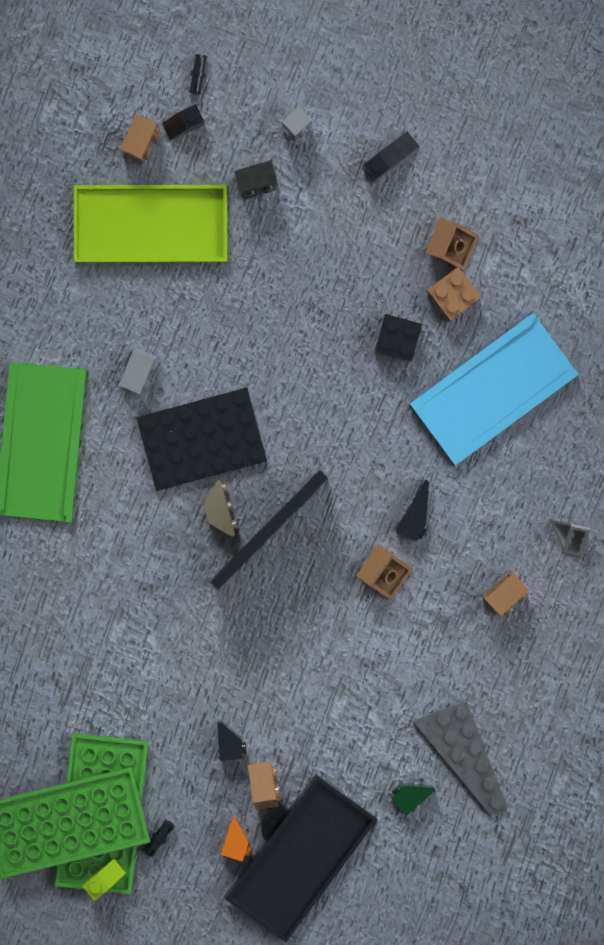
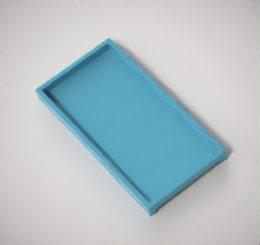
M532 313L411 402L410 406L452 463L457 465L579 374L545 330L536 315Z

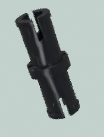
M195 54L194 69L191 71L192 80L189 93L194 94L195 86H197L196 95H201L203 78L206 76L204 71L207 56L203 55L200 63L201 54Z
M165 819L157 832L152 834L151 842L143 849L144 853L153 857L158 848L166 842L165 839L175 828V825Z

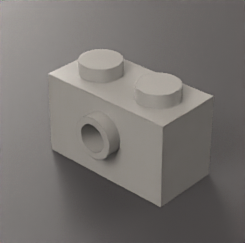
M298 106L282 121V132L289 140L291 138L295 141L298 138L302 139L309 132L308 129L312 126V119Z
M135 348L119 386L141 394L143 390L147 391L151 382L148 380L150 373L154 374L158 365L155 362L157 357Z

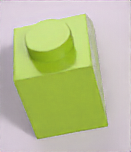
M113 858L86 880L82 887L95 901L121 879L126 872Z

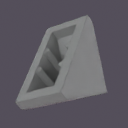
M550 519L563 552L582 556L590 528Z

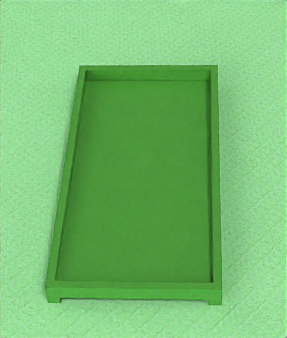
M10 362L0 456V515L72 522L87 377L86 369Z

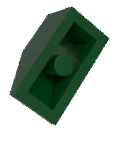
M405 783L403 786L399 784L391 791L393 793L391 799L407 816L435 791V788L432 785Z

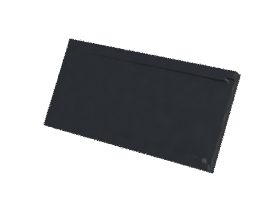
M319 470L212 578L210 583L219 590L329 478Z
M315 774L224 896L225 900L287 942L378 820L377 817L322 777Z

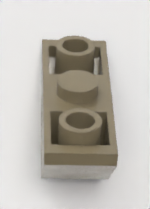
M218 480L203 504L208 523L231 537L236 536L235 532L238 531L236 520H232L230 515L233 512L231 501L227 502L225 494H229L227 485Z

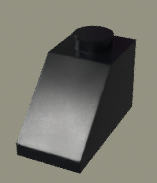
M196 104L176 113L163 122L170 140L205 125Z
M218 720L220 761L243 759V754H247L246 742H242V737L225 722Z

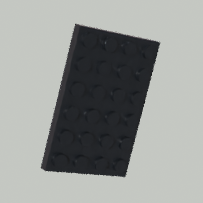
M247 387L136 417L156 491L267 461Z

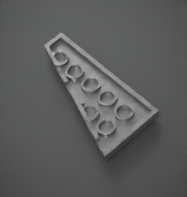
M467 700L413 720L490 815L508 808Z

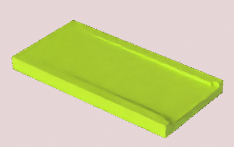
M74 185V263H228L227 185Z

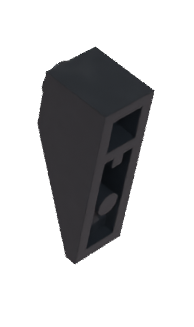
M407 131L363 165V169L376 182L416 150L419 145Z
M424 480L396 527L398 531L415 541L418 538L422 539L427 531L424 528L427 518L429 481Z

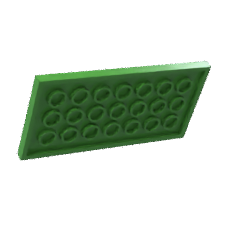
M72 733L67 782L133 767L142 803L149 741ZM137 846L57 865L55 886L84 889L82 887L84 882L114 858L126 874L106 892L132 894Z
M133 767L0 799V879L151 842Z

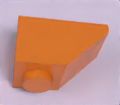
M232 816L221 855L243 862L244 857L248 858L251 846H248L249 840L236 816Z

